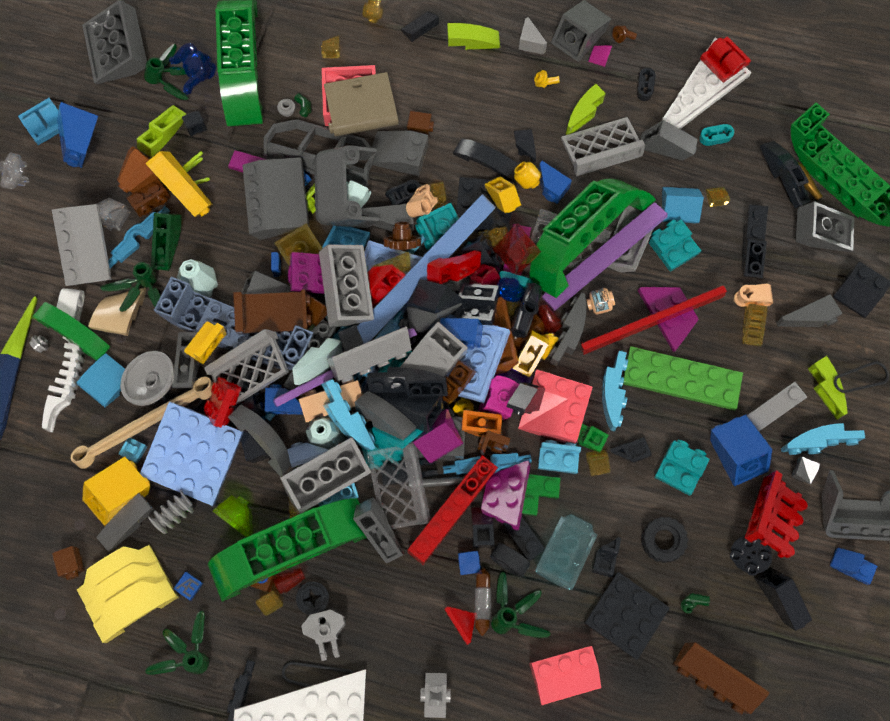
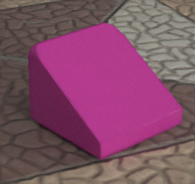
M594 46L589 62L605 67L612 46Z

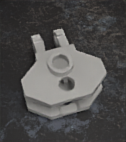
M332 610L309 615L302 624V631L304 635L315 640L319 646L322 661L327 660V652L324 643L327 642L332 644L334 657H340L337 640L338 634L346 625L344 616ZM325 618V624L321 625L320 620Z
M426 673L425 688H421L420 702H425L424 717L446 718V702H450L451 689H446L447 673Z

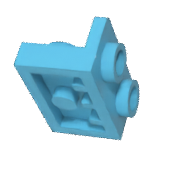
M553 440L542 442L539 451L538 469L577 474L581 447H577L575 443L561 445Z

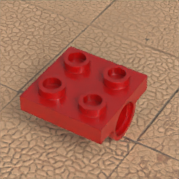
M728 36L724 39L718 38L700 57V60L723 83L751 62L749 57Z
M218 377L217 381L213 383L211 388L212 395L204 407L205 414L213 426L220 428L222 425L229 424L230 419L228 416L233 412L234 407L232 406L236 405L242 389L240 386L228 382L225 378Z

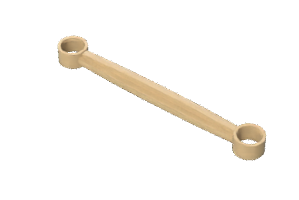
M201 377L195 381L193 389L169 402H174L184 407L197 398L209 399L212 395L211 388L213 382L208 377ZM169 402L127 424L89 448L84 445L77 447L71 454V461L81 469L89 467L98 454L162 420Z

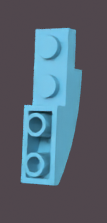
M622 351L617 353L613 368L607 367L604 371L602 382L603 410L610 431H615L618 426H621L623 421V415H620L621 409L625 408L627 403V397H624L626 390L618 389L622 388L624 377H621L622 370L625 371L628 360L625 359L626 352Z
M333 379L322 383L321 385L330 401L323 406L334 424L348 438L353 437L358 446L366 450L375 449L373 444L375 439L367 431L364 417L361 414L359 415L358 412L349 413L350 406L346 400H343L339 384L334 382Z
M843 423L821 426L791 440L781 448V452H789V455L801 454L802 451H808V454H819L827 446H836L839 443H846L848 446L857 445L859 441L865 438L864 430L844 431Z

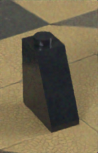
M771 567L754 577L785 625L797 631L812 621L792 578Z

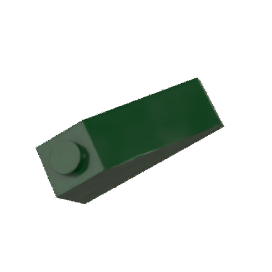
M154 213L152 269L170 271L181 234L182 215Z

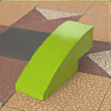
M447 23L448 46H465V50L500 48L499 31L473 24Z
M597 84L591 87L575 106L568 123L566 135L574 133L595 117L596 107L603 103L605 92Z
M172 105L150 122L149 129L137 138V149L152 158L174 136L184 122L182 116L187 114Z
M825 356L809 367L808 370L819 383L814 387V390L838 420L847 414L845 393H841L835 388L834 378L838 374L828 357ZM838 378L837 385L841 390H844L840 378Z

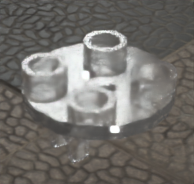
M10 152L5 161L0 162V172H2L1 187L14 189L17 185L25 186L29 182V178L22 176V171L27 166V162L22 161L19 154Z

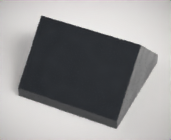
M420 279L408 302V306L436 314L462 303L463 299L447 285Z

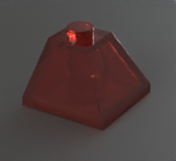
M515 224L493 248L510 271L516 275H519L541 252L519 224Z

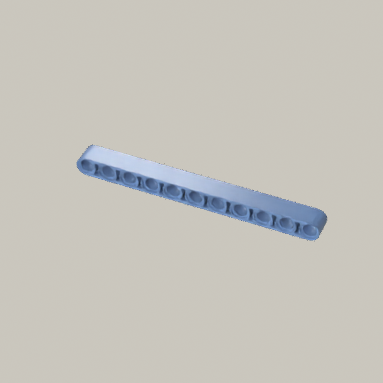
M483 194L373 309L374 320L358 324L357 328L364 343L371 341L411 298L420 279L427 281V264L438 258H449L496 208Z

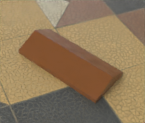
M502 296L498 298L493 325L510 330L511 321L506 297ZM511 331L495 374L506 373L519 363L514 336Z

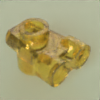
M368 0V3L364 4L362 15L368 18V21L371 23H376L382 17L381 0Z
M506 227L494 228L490 231L486 229L479 232V235L484 234L485 238L491 241L492 247L496 245L504 247L509 242V234Z

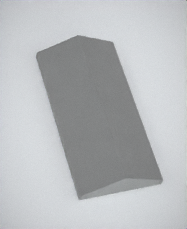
M628 206L623 211L613 236L643 211ZM653 229L609 265L608 268L620 273L636 271Z

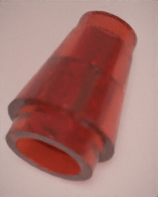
M547 304L538 308L545 331L548 333L558 331L561 328V320Z
M301 568L279 574L273 581L280 594L285 592L286 594L304 580L305 576Z

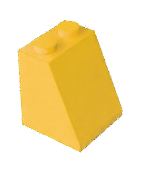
M123 457L88 479L83 485L82 500L104 526L138 493L143 497L149 493V480L142 477L137 471L135 463L129 462L126 457Z

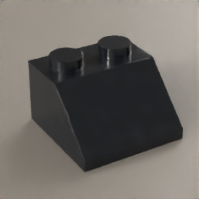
M859 261L850 270L833 298L863 318H866L890 287V280Z

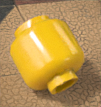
M522 162L515 168L514 178L522 188L533 189L539 185L541 173L532 162Z

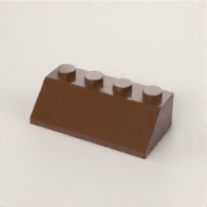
M695 642L685 643L673 663L677 667L676 671L686 678L688 676L696 680L694 683L704 690L708 688L714 692L713 696L721 702L726 700L732 704L731 709L741 715L743 713L752 714L770 693Z

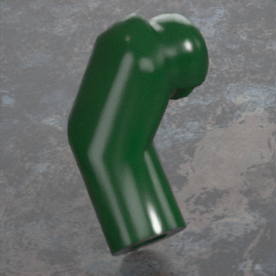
M298 93L294 100L301 105L299 114L306 118L312 112V104L303 95Z
M691 593L682 600L681 609L685 613H691L697 605L709 606L710 597Z

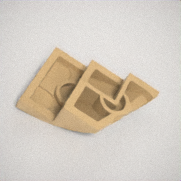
M140 288L139 296L130 308L124 312H121L119 308L128 292L105 297L96 307L88 327L93 330L128 336L132 320L136 319L139 305H143L147 289Z

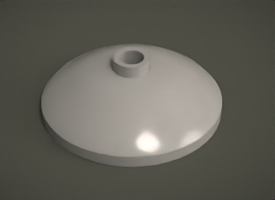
M149 351L137 356L126 367L121 378L120 387L124 398L138 406L149 405L161 399L173 383L174 364L166 354L159 351Z

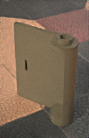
M387 72L324 84L332 121L328 123L330 134L334 133L335 137L398 125L396 107Z

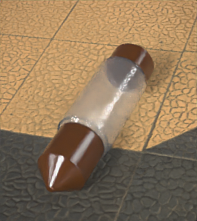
M484 568L476 574L474 607L475 628L481 636L490 628L491 619L490 574Z

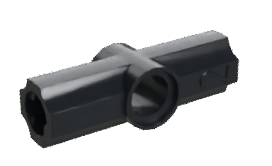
M536 283L526 284L519 306L515 309V318L510 331L517 338H525L528 335L533 317L538 312V302L542 289Z

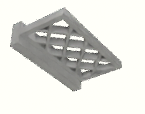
M628 117L561 137V141L574 166L576 176L642 157L645 148L643 140H639ZM625 124L627 130L625 132L623 130L617 129V127ZM603 130L611 131L610 136H606L600 133ZM613 134L622 135L623 138L621 141L612 138ZM586 135L595 137L593 141L584 139ZM627 137L633 139L634 142L628 144L624 140ZM600 138L605 140L606 143L603 146L595 143L596 140ZM575 140L578 141V143L575 147L573 145L568 144L567 141ZM609 142L618 145V147L613 149L607 146ZM580 144L589 145L588 151L579 148ZM593 147L602 150L596 154L591 152ZM576 152H578L585 156L583 158L576 159L574 155L576 154Z
M267 329L262 330L204 367L207 375L212 376L213 382H216L218 377L223 374L228 375V382H232L233 377L238 378L237 385L241 388L244 381L250 382L248 391L245 393L240 392L242 395L238 397L236 405L289 372L276 342L278 339L276 332ZM269 345L273 349L271 357L264 355L266 347ZM258 355L256 366L249 365L251 357ZM263 357L269 359L267 370L260 369ZM274 362H278L281 368L277 373L271 372ZM239 364L243 365L240 376L234 374L236 366ZM248 367L254 369L251 380L245 378ZM259 371L265 373L264 380L261 383L256 382Z

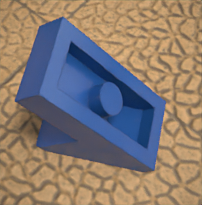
M836 548L830 563V567L866 585L871 584L877 568L876 565L864 560L863 554L841 548Z

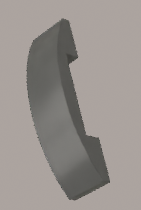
M242 405L238 406L228 418L241 432L246 429L271 457L268 463L281 477L291 466L288 451L283 441L259 415Z

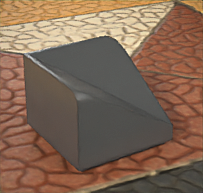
M802 456L797 459L791 477L811 484L820 464Z

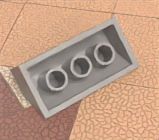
M98 204L53 209L52 215L65 285L112 280Z
M326 245L319 252L329 327L350 326L374 320L363 245Z
M407 327L400 328L327 359L335 380H341L342 383L354 379L352 375L358 372L360 375L372 371L370 367L378 365L380 368L389 364V359L396 357V360L408 356L406 352L411 350Z
M353 437L283 475L280 479L295 510L301 514L370 474L371 471Z

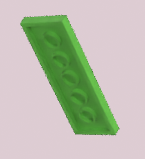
M630 346L627 356L628 364L623 376L624 385L734 411L737 409L743 376L742 372Z

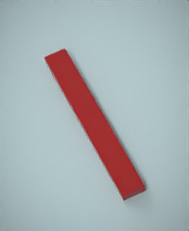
M720 286L581 344L583 355L721 299L727 291L724 286Z

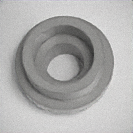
M290 99L281 100L277 105L278 112L286 117L291 116L295 111L294 102Z
M33 335L29 343L36 351L42 353L49 348L47 345L48 341L43 336Z

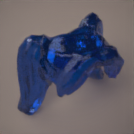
M192 43L184 44L173 57L169 58L172 64L183 62V69L190 78L183 87L186 95L192 94L191 91L197 84L211 79L216 72V66L212 63L211 57L198 51Z

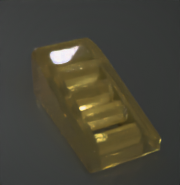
M409 252L372 267L392 264L402 272H409L411 270Z
M749 304L745 308L743 344L762 346L767 306ZM751 319L759 320V323L751 322ZM750 327L758 328V330H752V329H749V328H750ZM748 334L757 335L758 338L748 337Z

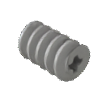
M181 490L180 498L176 495L173 496L174 503L169 500L166 501L168 508L161 505V513L153 511L154 519L148 516L156 529L164 534L168 533L167 527L174 528L173 521L178 524L181 523L180 516L185 519L187 518L186 511L194 512L193 504Z

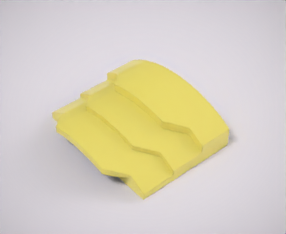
M150 545L139 550L122 547L104 557L87 569L84 584L77 589L102 643H108L125 632L124 628L152 610L163 608L179 598Z

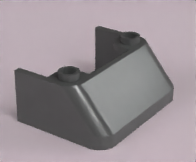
M344 146L320 151L315 156L316 219L320 224L369 228L379 222L378 217L362 216L360 205L355 201L347 200L346 165H354L358 160L366 161L377 152V148Z
M829 470L822 492L823 527L827 536L832 538L890 541V490L882 495L880 501L843 499V491L834 471Z

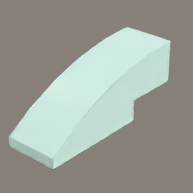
M327 338L319 348L311 347L292 368L294 384H303L328 371L330 366L327 359L343 353L342 342Z

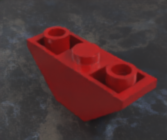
M392 264L372 267L367 272L372 309L405 277V273Z

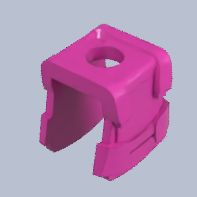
M495 376V378L491 379L485 402H481L479 411L502 415V420L510 418L513 409L506 406L520 384L503 376Z

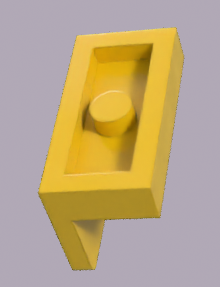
M207 321L185 348L184 352L204 364L225 337L226 331L224 326L219 323L213 325Z

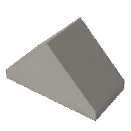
M527 17L520 37L519 50L543 55L546 52L547 42L529 17Z

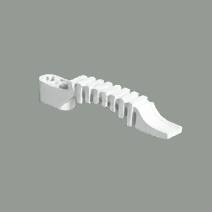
M63 288L60 292L56 308L80 321L85 299L84 291ZM64 336L63 339L68 341V343L64 344V348L70 351L65 352L64 357L68 358L70 362L63 361L62 365L68 368V370L60 369L59 372L65 379L55 378L54 381L64 388L49 385L48 390L53 392L54 395L61 396V398L47 396L42 421V428L52 433L58 414L65 407L71 405L72 399H75L76 394L74 390L78 388L76 383L80 379L78 374L82 371L80 366L84 361L82 354H85L80 347Z

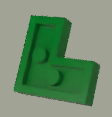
M529 474L522 514L537 516L539 497L558 499L560 478Z

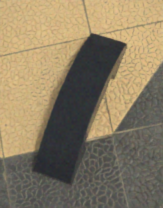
M468 139L460 140L453 152L454 155L468 162L471 159L501 174L500 177L517 185L518 182L514 178V170L518 164L515 161L484 144Z

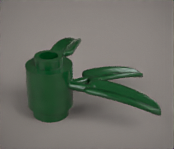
M172 44L159 59L150 58L146 62L144 79L150 84L162 83L164 85L163 89L171 95L182 100H188L189 97L172 84L162 80L163 72H170L173 76L186 75L196 72L198 69L197 66L164 69V66L168 65L177 49L176 44Z
M144 262L137 263L133 268V275L136 279H124L100 287L102 291H119L128 289L132 283L137 282L136 286L130 289L119 308L121 312L129 309L141 292L138 289L140 285L146 288L149 287L150 290L147 293L154 307H156L161 297L158 289L152 287L156 283L157 276L151 266Z
M502 572L499 575L497 584V603L501 604V609L491 620L493 630L499 634H505L511 628L519 629L518 633L521 635L536 638L549 637L551 633L545 629L523 623L516 625V613L523 614L541 597L542 591L536 590L514 605L515 610L505 607L508 604L507 578L505 572Z
M204 611L197 613L193 625L191 642L195 643V650L188 652L186 650V643L171 630L165 629L163 631L165 640L178 654L184 653L185 655L182 662L179 663L172 659L150 665L145 670L147 675L173 672L176 670V667L180 666L194 674H202L207 670L209 659L204 653L199 652V643H202L204 633Z

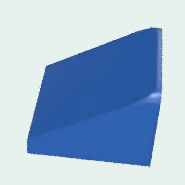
M478 551L458 554L460 575L474 574L480 571Z

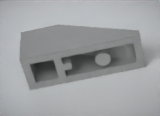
M794 382L751 412L747 417L756 429L760 431L802 402L807 396L797 383Z

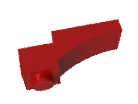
M474 250L464 255L444 259L438 258L428 263L427 281L443 284L449 280L457 282L469 276L480 267L481 252Z

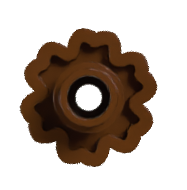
M395 222L393 235L383 237L384 247H389V249H414L421 246V237L411 234L409 222Z

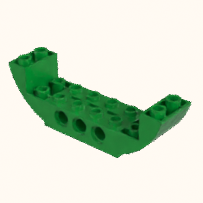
M219 0L215 9L217 69L227 126L263 124L262 106L258 93L255 17H258L257 1Z
M815 103L791 124V139L799 160L808 173L856 217L860 216L869 222L890 227V185L822 126L830 114L818 103Z
M603 179L598 182L593 180L543 228L544 232L533 253L530 279L533 283L540 285L542 291L557 298L569 286L563 270L628 206L645 211L656 199L650 193L617 179Z
M344 499L310 509L237 541V543L215 555L208 562V567L221 601L223 602L241 594L240 590L345 543L352 540L356 543L367 538L353 519L355 508L359 505L358 499Z

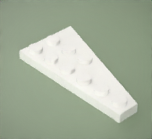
M700 60L662 120L679 129L683 128L747 79L751 72L745 67L723 83Z

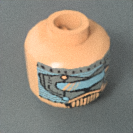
M607 288L591 291L589 294L590 299H586L589 310L593 309L596 315L610 312L615 305L612 291H608Z

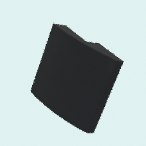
M462 283L458 295L463 299V302L457 308L454 318L479 319L482 325L492 326L497 308L499 286Z

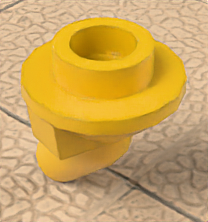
M545 70L538 72L534 78L535 86L545 88L547 85L560 83L559 76L548 78Z
M554 334L543 335L549 339V345L541 357L543 360L551 353L554 344L558 341V337H555Z
M460 399L454 405L453 410L459 417H462L463 410L473 411L474 406L470 400Z

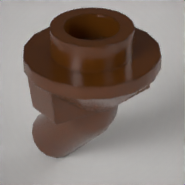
M618 25L613 28L612 36L617 43H622L626 37L635 40L637 33L629 31L626 26Z

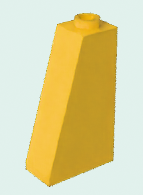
M160 151L146 162V165L194 217L199 215L203 217L210 211L209 207L213 204L170 152Z

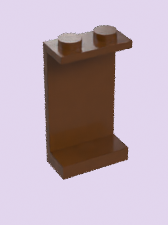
M301 290V292L262 294L233 292L235 332L237 334L259 333L264 329L274 332L293 331L295 325L308 330L307 326H311V314H307L306 306H310V295H306L305 290Z

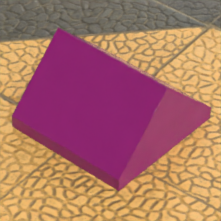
M448 409L440 413L428 433L422 432L413 440L414 445L429 463L436 461L464 444Z

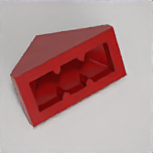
M449 606L444 609L466 645L471 643L476 614Z

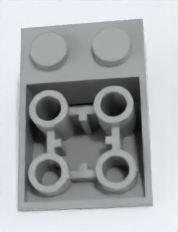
M437 322L401 367L425 370L444 377L467 353L468 347Z

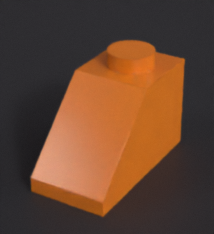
M463 410L461 430L480 437L482 435L486 436L487 431L501 434L502 415Z

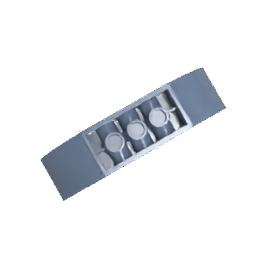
M174 277L170 278L154 309L161 317L186 332H199L207 321L213 325L219 323L224 326L226 335L218 344V347L228 351L233 350L258 334H237L235 332L234 307L196 293L189 283ZM296 325L293 331L276 332L278 336L276 342L288 370H293L292 368L303 357L314 332ZM271 345L266 347L265 356L271 357L273 351ZM253 355L251 360L257 362L258 355ZM263 357L262 364L268 366L269 359ZM274 362L273 367L281 369L279 363Z

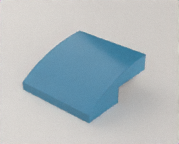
M105 353L80 377L77 385L102 406L106 407L120 396L121 378L125 368Z

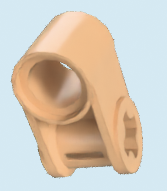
M428 184L419 187L407 203L406 211L410 217L427 215L434 205L437 204L438 199L433 196Z
M744 285L735 293L734 302L740 307L770 306L773 304L771 285Z

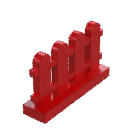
M776 470L763 478L745 539L749 542L760 539L762 545H768L777 551V555L780 558H789L795 554V550L789 544V541L794 542L799 539V533L793 526L798 527L803 524V517L797 511L801 512L807 509L808 505L801 498L802 494L799 492L794 493L785 486L786 483L781 481L783 474ZM781 499L784 500V501H785L786 503H788L789 505H791V508H790L788 505H786L785 503H783V502L781 501ZM777 514L785 519L787 523L777 517ZM772 529L783 537L780 538L779 536H777L775 533L772 532Z

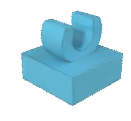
M128 438L122 446L119 455L138 464L148 446Z

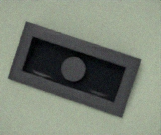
M428 11L403 27L401 31L413 42L439 24V17Z

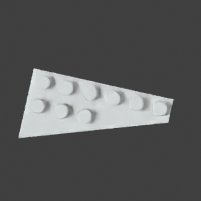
M366 669L235 709L234 721H363Z

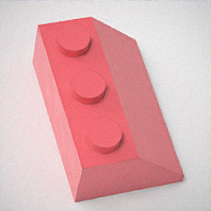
M592 646L529 663L541 705L601 688L599 668Z

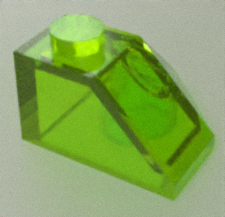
M231 495L212 511L245 537L254 534L251 509L247 507L249 502L241 496L235 498Z

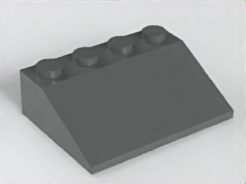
M118 0L82 25L95 84L136 75L145 69L147 59L134 7L122 0Z
M302 158L258 160L242 165L250 235L263 240L310 228Z

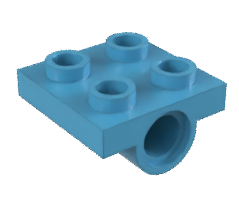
M50 98L18 116L37 145L59 134L57 124L58 109Z

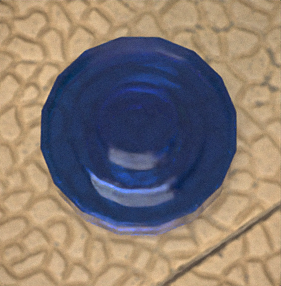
M501 278L496 285L499 286V295L504 300L518 302L523 296V288L515 278Z

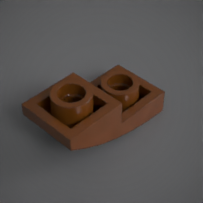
M459 360L450 375L444 376L447 382L448 396H442V399L451 404L465 389L476 371L465 362Z

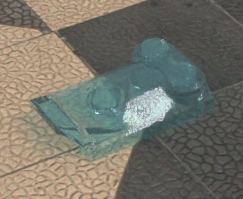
M572 514L566 517L561 516L535 572L560 587L573 590L598 535L594 533L592 524Z

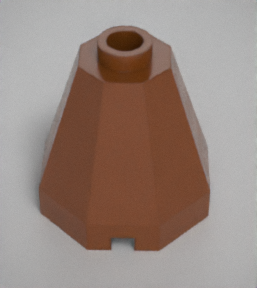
M134 146L127 152L117 179L120 183L119 187L126 193L129 191L135 193L158 179L155 173L146 165V162L150 159Z

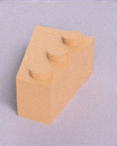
M352 379L339 385L342 391L340 394L343 400L348 402L350 408L354 407L355 401L363 395L359 380L354 381ZM316 389L307 391L305 396L299 399L306 422L328 415L323 405L330 401L324 390L316 392Z

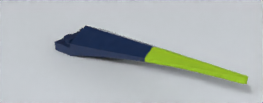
M36 296L33 297L0 353V440L6 429L18 368L37 304Z

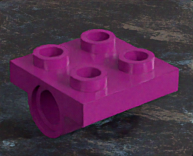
M297 252L290 254L288 282L291 283V291L301 292V290H305L309 293L325 294L319 254Z

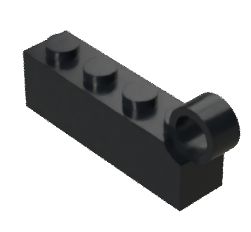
M254 369L247 372L246 379L251 380ZM259 371V383H261L264 380L265 373ZM243 382L241 392L245 393L248 391L250 382ZM260 390L233 406L235 410L238 406L242 405L259 415L269 424L264 415L265 406L260 400ZM246 429L243 430L241 443L246 461L257 463L270 458Z

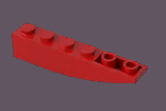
M481 456L409 547L408 554L424 565L498 467L484 456Z

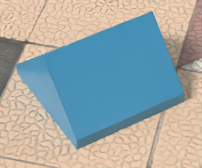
M663 187L662 209L668 214V217L663 221L671 222L676 220L678 222L682 219L684 223H699L704 199L701 191L693 188Z

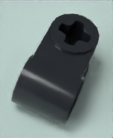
M409 180L406 183L386 191L385 196L389 198L392 205L407 204L415 194L409 193V191L417 190L420 184L415 180Z

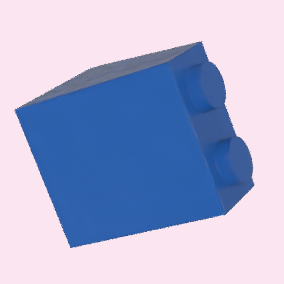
M61 102L57 124L63 161L72 167L82 168L98 116Z
M746 415L736 417L728 423L717 425L711 429L710 441L734 486L769 471L772 448Z

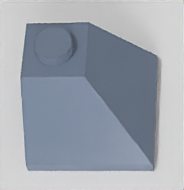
M298 442L291 445V448L287 449L294 470L328 451V449L309 443Z

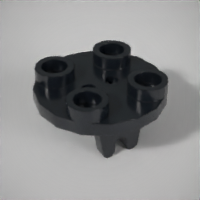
M741 536L735 540L731 547V560L739 569L747 572L749 575L754 576L762 573L772 563L773 553L771 547L762 545L760 539L749 542L745 539V536Z

